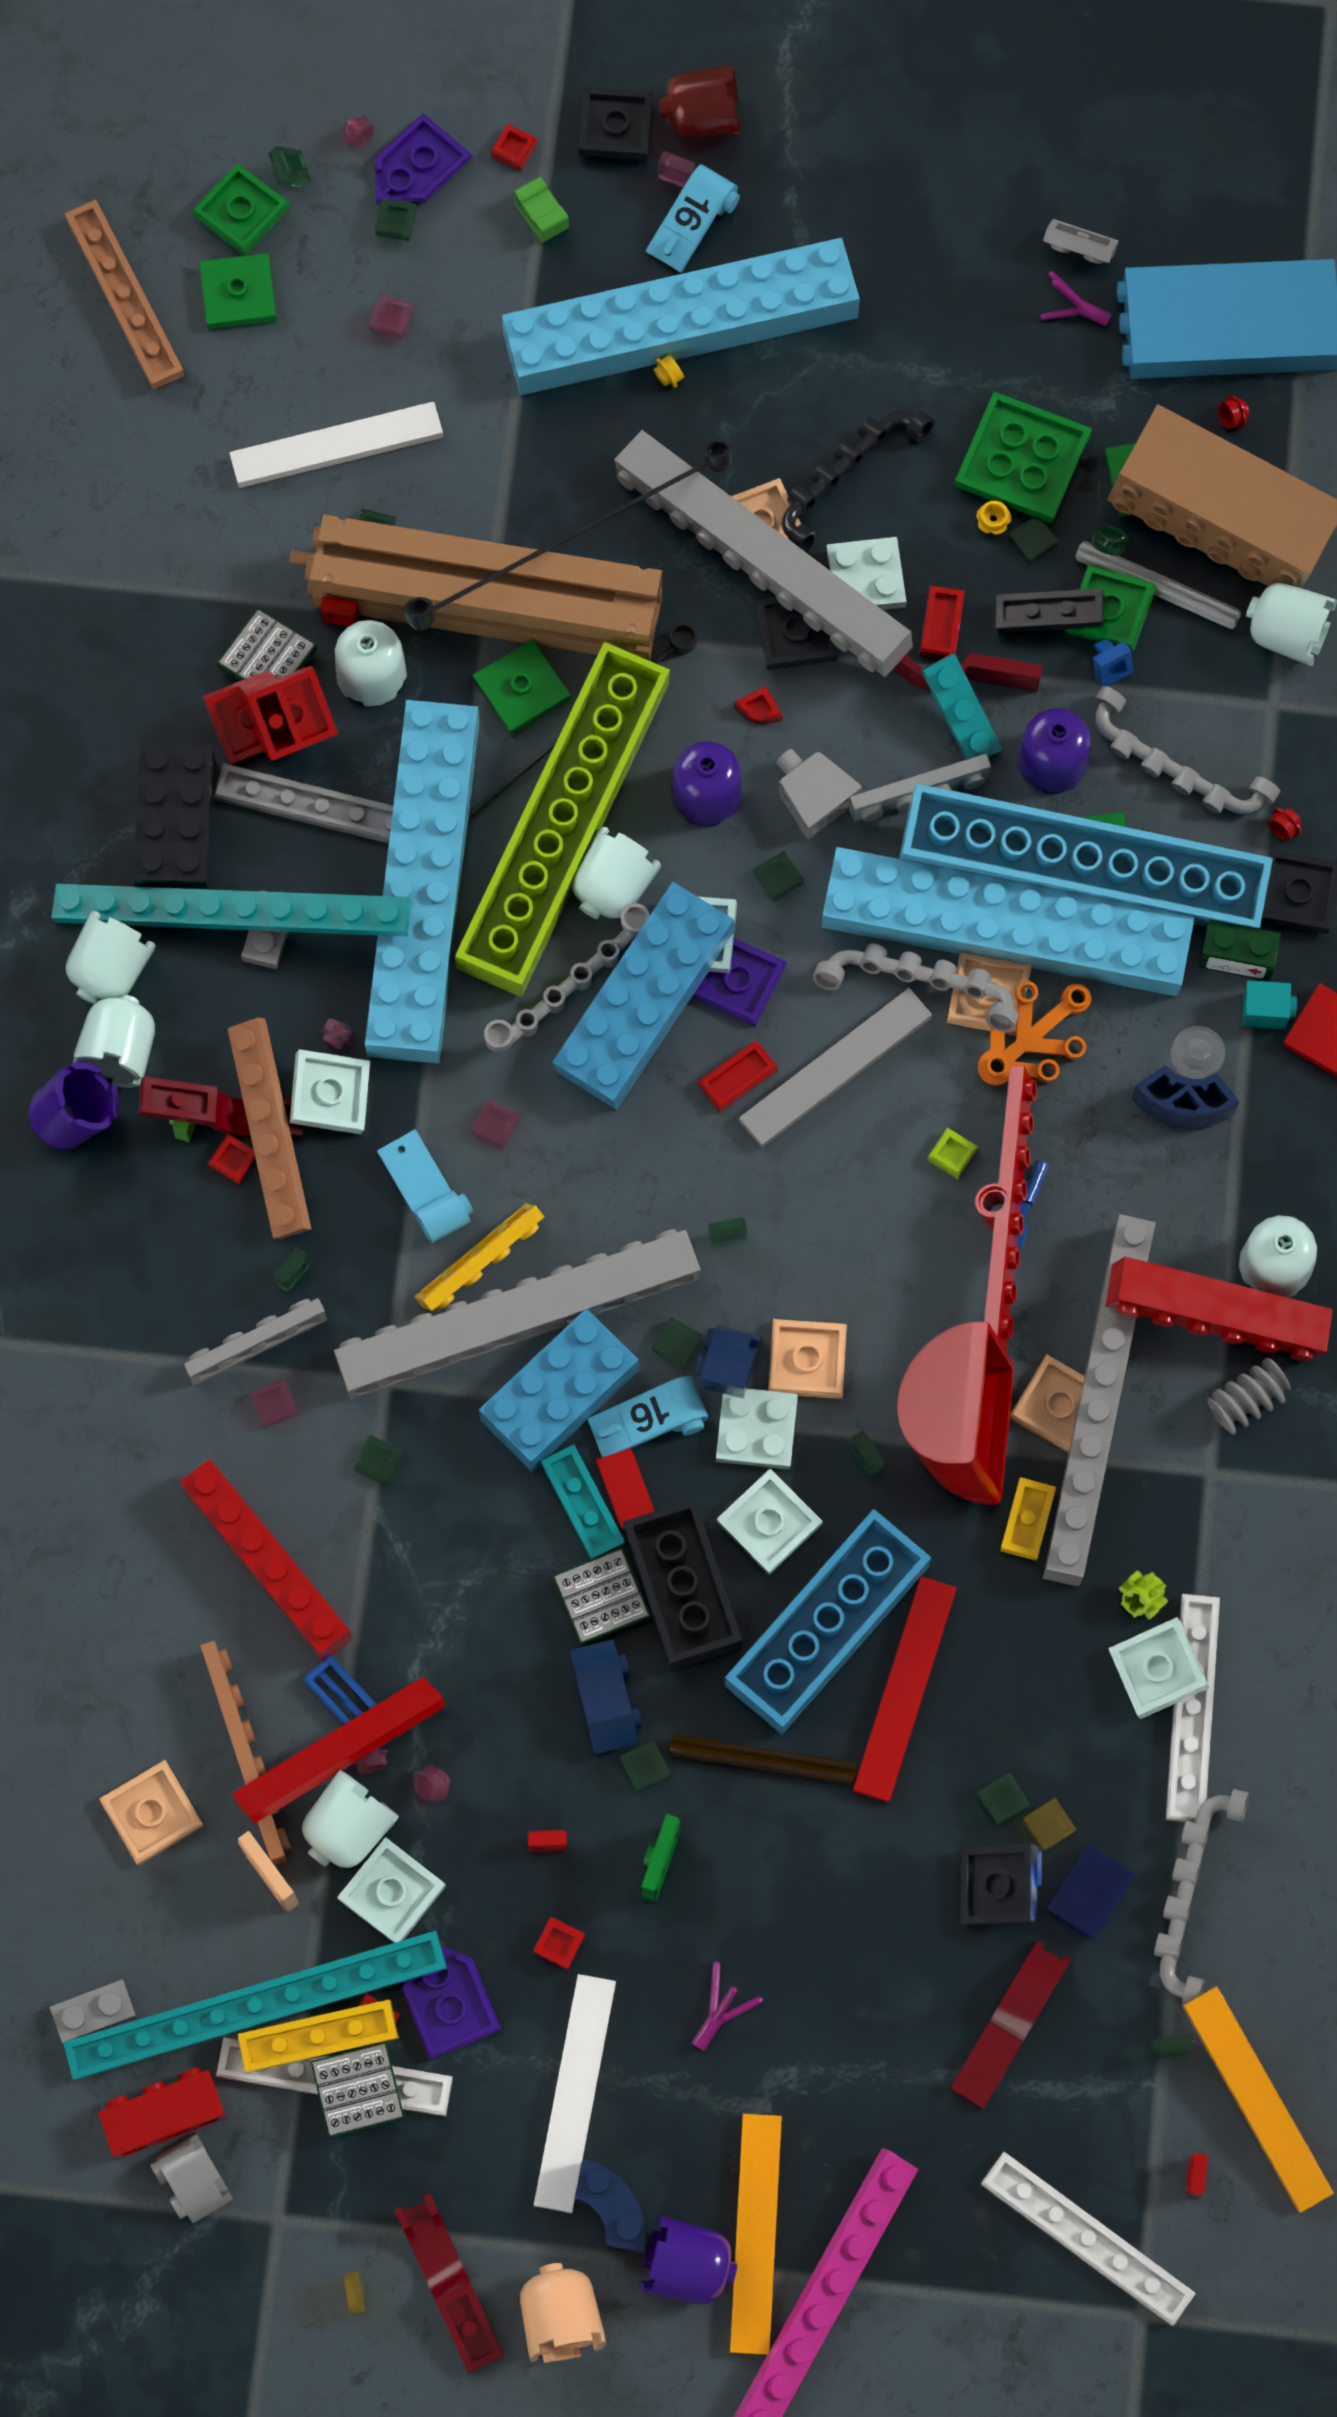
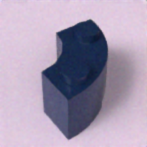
M1166 1065L1138 1083L1132 1096V1100L1153 1118L1170 1125L1186 1128L1206 1127L1227 1120L1235 1114L1239 1104V1100L1217 1073L1204 1079H1188L1175 1074Z
M717 1325L715 1329L709 1328L704 1344V1349L708 1350V1353H700L695 1370V1375L701 1376L700 1388L744 1399L748 1381L755 1364L761 1336Z
M614 1640L569 1650L594 1754L639 1744L636 1728L642 1727V1721L638 1705L630 1706L623 1678V1676L630 1675L625 1653L617 1654Z
M583 2159L575 2201L589 2207L601 2219L606 2231V2249L644 2256L646 2248L645 2223L641 2208L633 2192L618 2175L596 2162Z

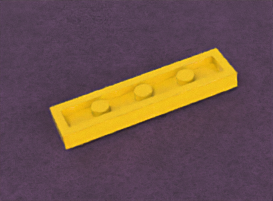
M525 1203L417 1293L414 1298L422 1308L433 1311L435 1308L437 1311L445 1308L454 1300L453 1293L463 1285L468 1287L475 1283L483 1275L481 1270L491 1261L495 1264L504 1259L511 1252L509 1246L519 1238L525 1240L534 1234L539 1228L537 1223L544 1218V1215L536 1205Z
M391 2000L238 2034L245 2073L399 2039Z

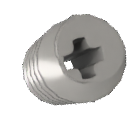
M1265 1358L1262 1361V1368L1259 1366L1251 1367L1249 1376L1247 1374H1240L1237 1377V1384L1232 1381L1226 1383L1225 1392L1221 1389H1216L1212 1393V1399L1207 1398L1208 1405L1215 1418L1230 1434H1236L1235 1421H1238L1244 1427L1249 1426L1246 1414L1250 1413L1257 1420L1260 1419V1405L1271 1412L1273 1410L1271 1398L1274 1397L1281 1404L1286 1402L1283 1391L1285 1389L1291 1391L1290 1383L1280 1367L1271 1358Z

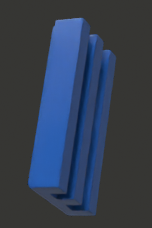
M331 1654L302 1679L304 1684L342 1725L350 1722V1720L315 1683L314 1680L318 1676L355 1717L363 1714V1712L325 1672L329 1666L369 1709L377 1705Z

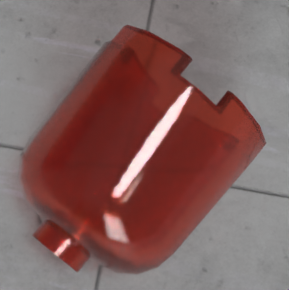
M733 64L682 71L670 78L666 87V96L660 97V111L662 118L668 117L670 126L676 134L686 138L740 134L741 120L740 116L736 115L735 102L739 101Z

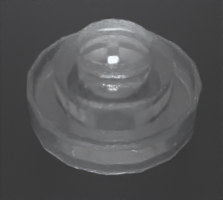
M1202 1026L1189 1027L1181 1031L1174 1039L1170 1053L1171 1061L1176 1071L1183 1077L1188 1079H1204L1221 1069L1225 1058L1224 1043L1220 1036L1209 1028Z

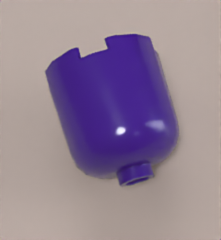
M1051 708L1038 713L1028 723L1018 750V768L1023 779L1041 788L1042 792L1046 794H1061L1076 787L1077 783L1084 777L1089 766L1091 735L1085 722L1076 713L1066 709Z
M713 741L697 742L688 746L676 760L671 782L672 803L676 806L678 812L686 817V821L702 827L717 826L739 808L742 799L740 764L734 753L723 744Z
M73 1062L60 1070L37 1090L30 1101L28 1115L33 1131L45 1144L57 1149L75 1148L109 1127L112 1121L117 1118L120 1109L118 1090L115 1084L110 1086L107 1080L100 1074L102 1072L101 1068L88 1062Z
M658 2216L657 2224H659L661 2231L652 2230L643 2265V2267L650 2269L649 2281H641V2292L694 2304L714 2302L721 2295L725 2285H733L736 2275L737 2263L731 2261V2248L728 2240L723 2234L670 2217Z

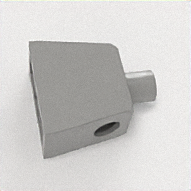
M790 749L782 754L776 762L786 774L779 781V795L807 840H810L849 810L850 796L862 793V786L820 752L814 753L803 762L795 751Z

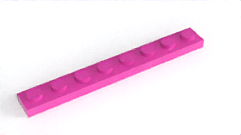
M884 2148L881 2149L733 2417H783L918 2171L916 2167L893 2152Z

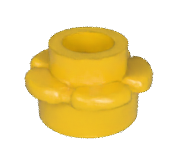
M669 354L662 359L656 358L658 366L653 370L664 386L671 384L674 388L678 387L677 382L682 380L684 375L675 360Z
M999 501L985 503L978 509L976 518L979 520V529L987 534L990 532L994 535L1002 534L1007 530V524L1011 522L1009 510ZM994 516L997 520L991 521L990 518Z

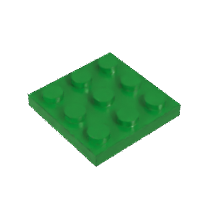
M993 392L956 477L954 487L991 501H999L1006 507L1053 524L1091 436L1092 428Z

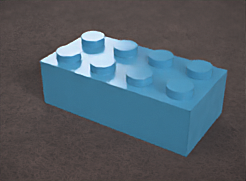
M586 1308L479 1409L480 1421L533 1472L541 1464V1460L549 1457L588 1420L587 1418H590L639 1371V1359Z

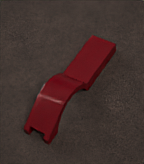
M970 653L967 659L960 664L968 680L1038 692L1043 665ZM906 654L893 670L913 686L931 692L921 672L924 668L914 663L909 655Z
M147 1076L140 1080L138 1116L206 1125L225 1134L251 1137L243 1099L227 1096L221 1093L218 1087ZM284 1097L283 1101L291 1138L300 1137L302 1135V1128L294 1127V1124L289 1123L292 1098Z
M1037 1940L950 2088L951 2091L982 2110L1071 1961L1066 1956L1061 1960L1043 1949L1042 1947L1045 1943Z
M429 2192L423 2195L424 2202L403 2211L401 2206L394 2209L420 2265L467 2373H470L503 2357V2353Z

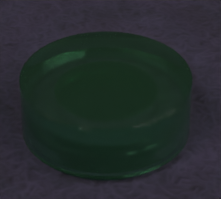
M1100 525L1095 528L1091 544L1095 549L1104 554L1119 556L1126 549L1128 537L1121 529L1115 526Z

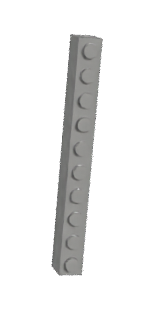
M643 430L614 459L619 482L629 490L635 488L641 494H645L692 469L690 465ZM699 472L645 499L655 510L661 508L668 513L671 521L682 530L688 528L696 534L697 540L708 550L714 548L721 553L724 561L735 570L741 568L749 574L750 580L763 591L768 589L774 593L778 602L787 610L792 611L795 609L802 614L804 621L816 631L821 629L831 636V641L844 652L849 650L855 654L859 663L868 671L874 672L876 670L886 677L913 647L910 630Z
M1119 1214L1115 1225L1042 1579L1079 1587L1084 1577L1136 1318L1120 1316L1117 1314V1309L1105 1307L1111 1268L1113 1263L1125 1256L1148 1262L1156 1224L1153 1221Z
M667 1230L658 1234L654 1241L642 1244L641 1241L629 1243L623 1246L619 1253L607 1256L606 1253L594 1255L588 1258L584 1265L572 1268L571 1265L559 1267L553 1270L549 1277L537 1280L536 1277L524 1279L518 1282L514 1289L502 1292L501 1289L486 1292L481 1296V1300L470 1304H467L466 1301L456 1302L446 1307V1312L432 1316L431 1313L421 1314L411 1319V1324L396 1328L395 1325L383 1327L375 1332L376 1336L361 1340L360 1337L348 1339L342 1342L340 1348L335 1349L334 1353L349 1398L352 1400L568 1326L586 1308L594 1316L699 1281L701 1280V1269L687 1231Z

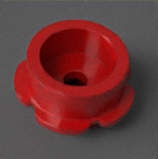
M1234 395L1228 396L1226 401L1221 402L1218 406V416L1221 424L1226 429L1235 428L1239 430L1244 427L1249 418V408L1246 402L1236 399Z
M1277 808L1273 811L1274 816L1269 819L1268 826L1278 839L1288 842L1292 837L1295 838L1301 834V819L1293 810L1285 809L1283 811Z

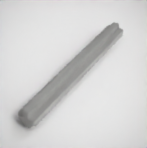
M1083 541L1077 550V561L1155 583V596L1229 629H1234L1240 619L1241 611L1089 542Z

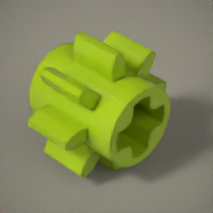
M1137 1570L1119 1587V1590L1124 1593L1121 1605L1133 1617L1145 1614L1148 1619H1151L1168 1603V1600L1163 1597L1166 1585L1153 1572L1142 1576Z

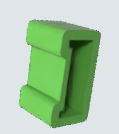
M541 176L514 191L516 207L541 243L569 228L567 213L553 197Z

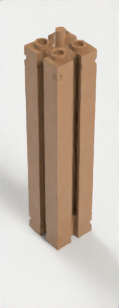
M323 514L321 527L315 526L313 532L312 547L315 548V553L291 550L289 564L306 567L305 580H308L307 594L312 595L314 608L320 609L322 596L358 602L360 616L407 623L404 607L409 600L416 597H425L430 599L434 606L538 550L349 518L341 520L337 516ZM547 551L434 611L435 619L430 627L527 643L533 639L535 644L539 646L598 655L603 643L606 642L650 661L654 633L662 601V570L651 568L643 570L639 566Z

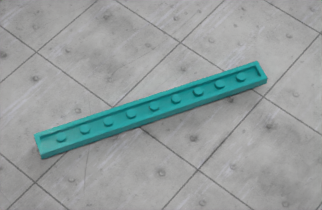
M56 884L51 918L55 923L85 924L91 911H96L101 915L98 920L107 923L111 917L127 926L408 937L411 900L409 897Z
M436 1931L72 2039L63 2042L72 2079L77 2081L447 1970L438 1934Z

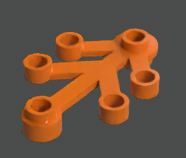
M1024 981L1019 984L1014 993L1015 999L1018 1002L1017 1011L1019 1013L1016 1023L1015 1042L1005 1049V1032H999L991 1028L989 1051L985 1052L978 1061L979 1076L989 1085L999 1086L1008 1082L1010 1066H1025L1031 1078L1039 1079L1043 1083H1050L1058 1077L1060 1069L1054 1060L1046 1059L1039 1065L1016 1062L1015 1060L1025 1052L1063 1055L1070 1060H1077L1086 1052V1043L1081 1037L1072 1036L1068 1040L1044 1039L1042 1037L1069 1014L1078 1015L1083 1013L1091 1003L1090 991L1082 984L1069 985L1062 992L1060 1003L1032 1026L1033 1002L1038 996V988L1033 982ZM1021 988H1029L1032 991V998H1023L1020 993ZM1079 992L1083 996V1002L1075 1003L1071 998V994ZM1069 1043H1077L1080 1046V1053H1071L1068 1047ZM999 1061L1003 1066L1002 1072H994L991 1069V1062ZM1042 1066H1050L1054 1072L1053 1076H1044Z

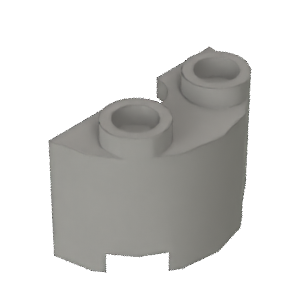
M196 2132L155 2155L157 2161L150 2164L160 2184L163 2185L168 2182L175 2195L169 2198L180 2219L188 2215L191 2222L195 2223L233 2200L231 2193Z

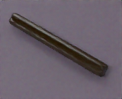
M678 1734L671 1736L668 1749L669 1754L676 1757L848 1784L854 1782L857 1768L856 1764L850 1761Z

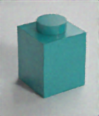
M1247 980L1243 991L1242 1027L1285 1030L1289 1019L1295 1018L1297 1010V996H1291V983Z

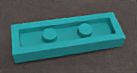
M955 653L921 670L965 760L987 754V757H990L1003 750Z
M573 1444L541 1460V1465L590 1560L625 1546V1541L575 1445Z

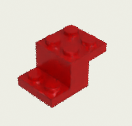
M311 665L278 679L270 670H266L202 696L229 764L262 751L273 761L338 734L317 675Z

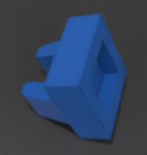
M1106 638L1094 644V648L1099 653L1093 657L1095 679L1101 687L1109 686L1134 673L1131 650L1125 642L1114 646Z

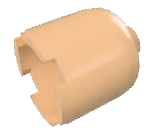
M553 2263L540 2267V2274L532 2277L523 2286L520 2293L530 2362L538 2360L540 2355L543 2356L544 2363L581 2357L580 2348L593 2344L594 2350L598 2351L606 2346L605 2335L590 2279L583 2272L574 2269H563L562 2263Z

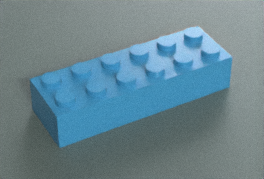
M672 882L552 1063L555 1071L617 1110L709 972L710 967L717 960L732 934L735 933L734 919L675 882Z
M873 1509L725 1677L724 1686L778 1733L783 1735L930 1566L932 1557Z

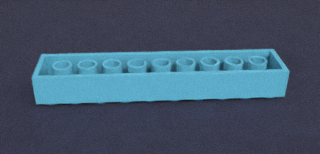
M837 238L503 314L502 325L519 395H525L656 365V358L662 359L668 354L674 360L857 319L860 298L842 238Z
M406 700L383 896L409 897L411 900L408 937L378 935L365 1039L367 1057L440 1064L480 723L478 706Z
M916 783L912 792L899 859L1192 915L1195 916L1193 924L1207 927L1209 920L1255 929L1260 928L1273 860L1271 857Z
M836 847L822 915V928L960 954L961 951L1032 965V969L1178 997L1183 982L1195 916Z

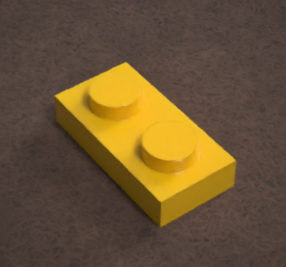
M1020 1477L1001 1552L1037 1561L1056 1490L1055 1486Z

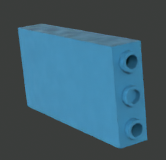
M1335 259L1125 268L1123 281L1117 282L1118 303L1124 302V313H1120L1119 316L1120 334H1126L1127 345H1122L1123 366H1129L1130 379L1337 370V280Z

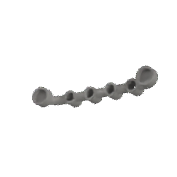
M1102 686L1094 698L1099 705L1095 713L1096 725L1099 732L1113 742L1109 749L1115 755L1127 760L1131 753L1143 760L1140 768L1153 777L1158 778L1163 771L1174 778L1171 786L1183 795L1189 796L1192 790L1197 791L1205 796L1202 804L1208 810L1220 814L1223 808L1239 815L1250 814L1259 810L1264 803L1272 805L1278 797L1280 789L1271 781L1257 776L1248 788V791L1253 796L1248 800L1235 798L1224 787L1218 784H1211L1201 778L1193 769L1172 761L1161 750L1150 748L1140 742L1132 733L1113 726L1109 718L1110 713L1119 714L1126 703V699L1119 692L1110 687Z
M638 903L627 905L621 913V926L623 930L614 939L602 941L598 946V952L587 962L575 964L571 969L570 976L560 985L548 987L544 991L543 999L533 1008L520 1011L516 1016V1022L512 1026L504 1020L491 1021L484 1030V1039L487 1047L495 1052H503L508 1050L521 1036H533L538 1030V1022L549 1012L553 1014L560 1013L565 1008V999L576 989L582 991L592 985V975L603 966H615L619 961V952L634 940L649 918L650 914L647 908ZM610 950L615 954L611 957H606L602 953ZM583 973L588 977L584 980H579L576 978V975ZM554 996L559 997L561 999L557 1003H551L548 1001L549 998ZM524 1020L533 1021L531 1026H523L521 1023Z
M875 943L867 945L865 952L857 950L840 951L830 957L828 961L819 962L813 974V981L819 987L833 991L839 989L845 976L842 966L853 964L860 966L865 972L870 974H878L880 971L895 974L903 982H913L916 979L928 982L933 988L941 991H946L949 988L962 990L974 999H982L984 996L991 997L999 1003H994L991 1006L986 1021L991 1028L999 1032L1013 1031L1019 1017L1018 1011L1014 1008L1011 993L1005 987L991 983V975L987 971L975 968L971 970L969 977L955 974L956 966L946 960L937 961L934 969L921 966L922 959L913 952H903L900 959L895 960L887 958V950Z
M1233 1789L1231 1796L1217 1795L1207 1799L1200 1806L1195 1822L1186 1821L1181 1843L1187 1844L1189 1847L1186 1859L1177 1858L1172 1880L1180 1882L1177 1897L1170 1895L1167 1897L1163 1918L1171 1920L1168 1934L1159 1933L1154 1952L1155 1956L1162 1957L1160 1977L1163 1985L1171 1994L1183 1998L1182 2005L1203 1994L1204 1979L1189 1976L1186 1983L1180 1981L1176 1977L1175 1967L1182 1947L1185 1925L1190 1914L1191 1900L1200 1872L1203 1850L1208 1839L1210 1821L1215 1812L1225 1810L1227 1811V1819L1243 1822L1248 1805L1249 1792Z

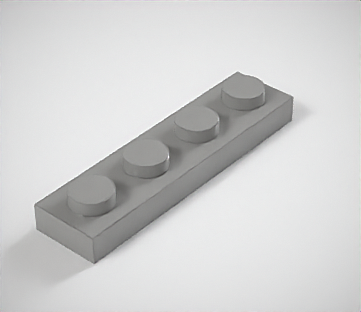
M987 754L850 796L849 812L852 820L856 822L863 819L864 822H871L882 817L885 812L894 809L898 811L909 810L912 792L916 783L951 791L964 787L966 790L978 788L986 780H989L991 765Z
M319 1298L311 1302L309 1299L301 1300L290 1307V1312L278 1318L275 1315L266 1317L256 1324V1329L246 1334H243V1332L234 1333L223 1340V1345L211 1351L209 1348H205L192 1354L189 1357L190 1361L184 1363V1366L193 1386L327 1321L325 1310Z

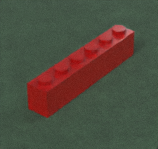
M1126 1256L1112 1264L1105 1307L1117 1309V1314L1123 1317L1137 1318L1140 1315L1152 1318V1323L1159 1326L1171 1327L1176 1324L1187 1327L1186 1331L1191 1334L1208 1335L1211 1333L1221 1336V1340L1226 1343L1242 1344L1247 1342L1255 1344L1256 1349L1259 1351L1276 1353L1279 1350L1290 1353V1358L1305 1362L1312 1361L1313 1358L1327 1352L1333 1309Z
M210 1458L180 1481L184 1493L321 1661L330 1654L334 1655L352 1640L348 1627Z

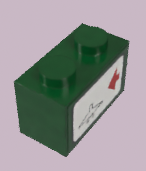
M1209 920L1204 933L1198 968L1270 982L1275 968L1281 933Z

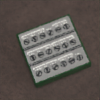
M257 608L218 660L217 666L239 681L266 670H270L278 679L303 669L317 650V644Z
M623 1548L552 1575L581 1647L651 1619Z
M386 2042L310 2061L329 2139L405 2119Z

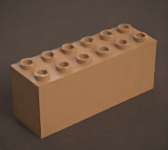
M1159 404L1154 409L1107 498V501L1113 503V506L1118 511L1125 514H1133L1143 519L1150 528L1157 531L1163 530L1175 536L1180 544L1190 548L1195 547L1205 552L1212 561L1218 564H1227L1237 569L1244 578L1251 581L1257 580L1268 587L1275 583H1285L1302 588L1337 525V499Z

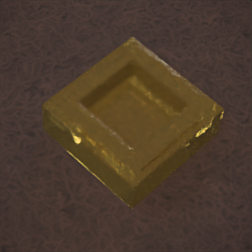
M1056 1798L1023 1818L1025 1825L1043 1852L1076 1831V1828Z
M360 2272L345 2273L343 2277L349 2312L353 2316L367 2313Z

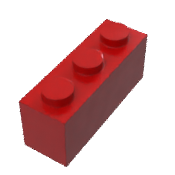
M200 2067L179 2074L180 2081L165 2086L164 2082L161 2081L141 2089L143 2095L128 2100L127 2096L124 2095L107 2101L105 2103L106 2109L99 2111L98 2115L113 2157L116 2160L122 2159L226 2119L222 2102L209 2070L201 2072Z

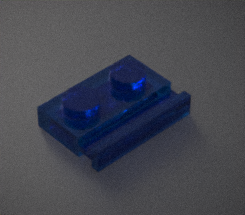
M1088 1844L1047 1910L1062 1918L1061 1920L1094 1941L1136 1874Z

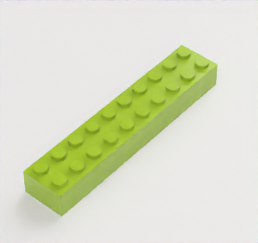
M603 643L455 955V968L519 997L523 996L572 892L571 884L574 875L599 828L603 826L669 686L670 669L609 643Z

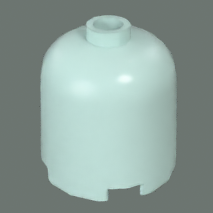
M1285 583L1271 584L1264 590L1260 598L1253 596L1248 607L1246 617L1252 618L1250 627L1252 638L1264 648L1313 666L1315 660L1313 654L1319 655L1331 624L1326 620L1330 610H1335L1337 600Z
M367 620L358 621L348 626L339 636L334 651L337 684L346 697L363 702L364 706L382 705L394 699L407 677L402 645L395 632L384 623Z
M607 827L599 828L571 884L575 897L582 902L579 907L580 910L594 919H598L600 915L607 918H620L622 910L627 905L637 903L661 868V863L658 860H654L652 863L645 858L649 851L621 833H618L616 838L607 835L609 832Z
M91 911L66 963V974L69 980L79 988L76 995L92 1004H96L98 999L118 998L119 995H127L156 947L151 941H148L146 945L138 941L142 934L111 917L107 923L98 920L101 915L96 911Z
M119 995L118 998H107L98 1001L87 1014L74 1052L73 1062H88L102 1069L100 1074L103 1077L113 1079L112 1085L115 1084L116 1087L131 1088L139 1086L140 1080L145 1076L155 1035V1023L152 1015L143 1006L139 1005V1001L129 995Z
M1278 1215L1265 1219L1253 1229L1240 1252L1239 1269L1243 1281L1249 1284L1252 1289L1287 1298L1293 1297L1307 1284L1312 1275L1317 1256V1245L1314 1235L1305 1223L1294 1217Z
M341 1770L308 1812L302 1825L304 1838L312 1846L308 1854L324 1867L329 1862L344 1868L356 1866L366 1857L399 1817L382 1801L380 1803L372 1796L366 1799L364 1796L368 1793V1790Z

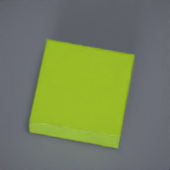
M947 1128L929 1154L927 1161L954 1178L959 1179L978 1151V1146Z

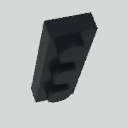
M1101 588L997 595L996 629L998 633L1104 627L1105 593Z

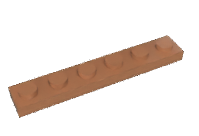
M97 200L64 213L66 221L152 390L184 377L183 368Z
M257 1017L227 1029L273 1239L282 1240L311 1230V1224L266 1019Z
M214 1640L200 1646L245 1785L265 1774L266 1769L261 1755L253 1757L249 1743L255 1742L256 1739L249 1719L242 1721L238 1711L239 1707L244 1706L238 1684L230 1686L226 1672L233 1670L227 1650L219 1651ZM279 1810L258 1822L269 1858L274 1866L287 1862L284 1851L291 1849L285 1828L277 1829L273 1815L279 1813Z

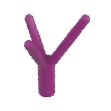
M1053 271L1048 273V277L1052 280V285L1076 305L1077 308L1043 313L1040 316L1041 320L1082 315L1104 326L1107 325L1112 313L1083 301Z
M717 1961L713 1963L709 2016L691 2042L703 2051H705L721 2024L763 2002L762 1997L757 1996L724 2013L735 1996L737 1989L731 1987L718 2006L720 1963Z

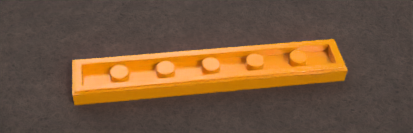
M1215 1986L1182 2005L1297 2211L1302 2213L1334 2194L1218 1987Z
M743 2114L735 2248L737 2270L733 2285L730 2353L768 2355L770 2351L782 2116Z

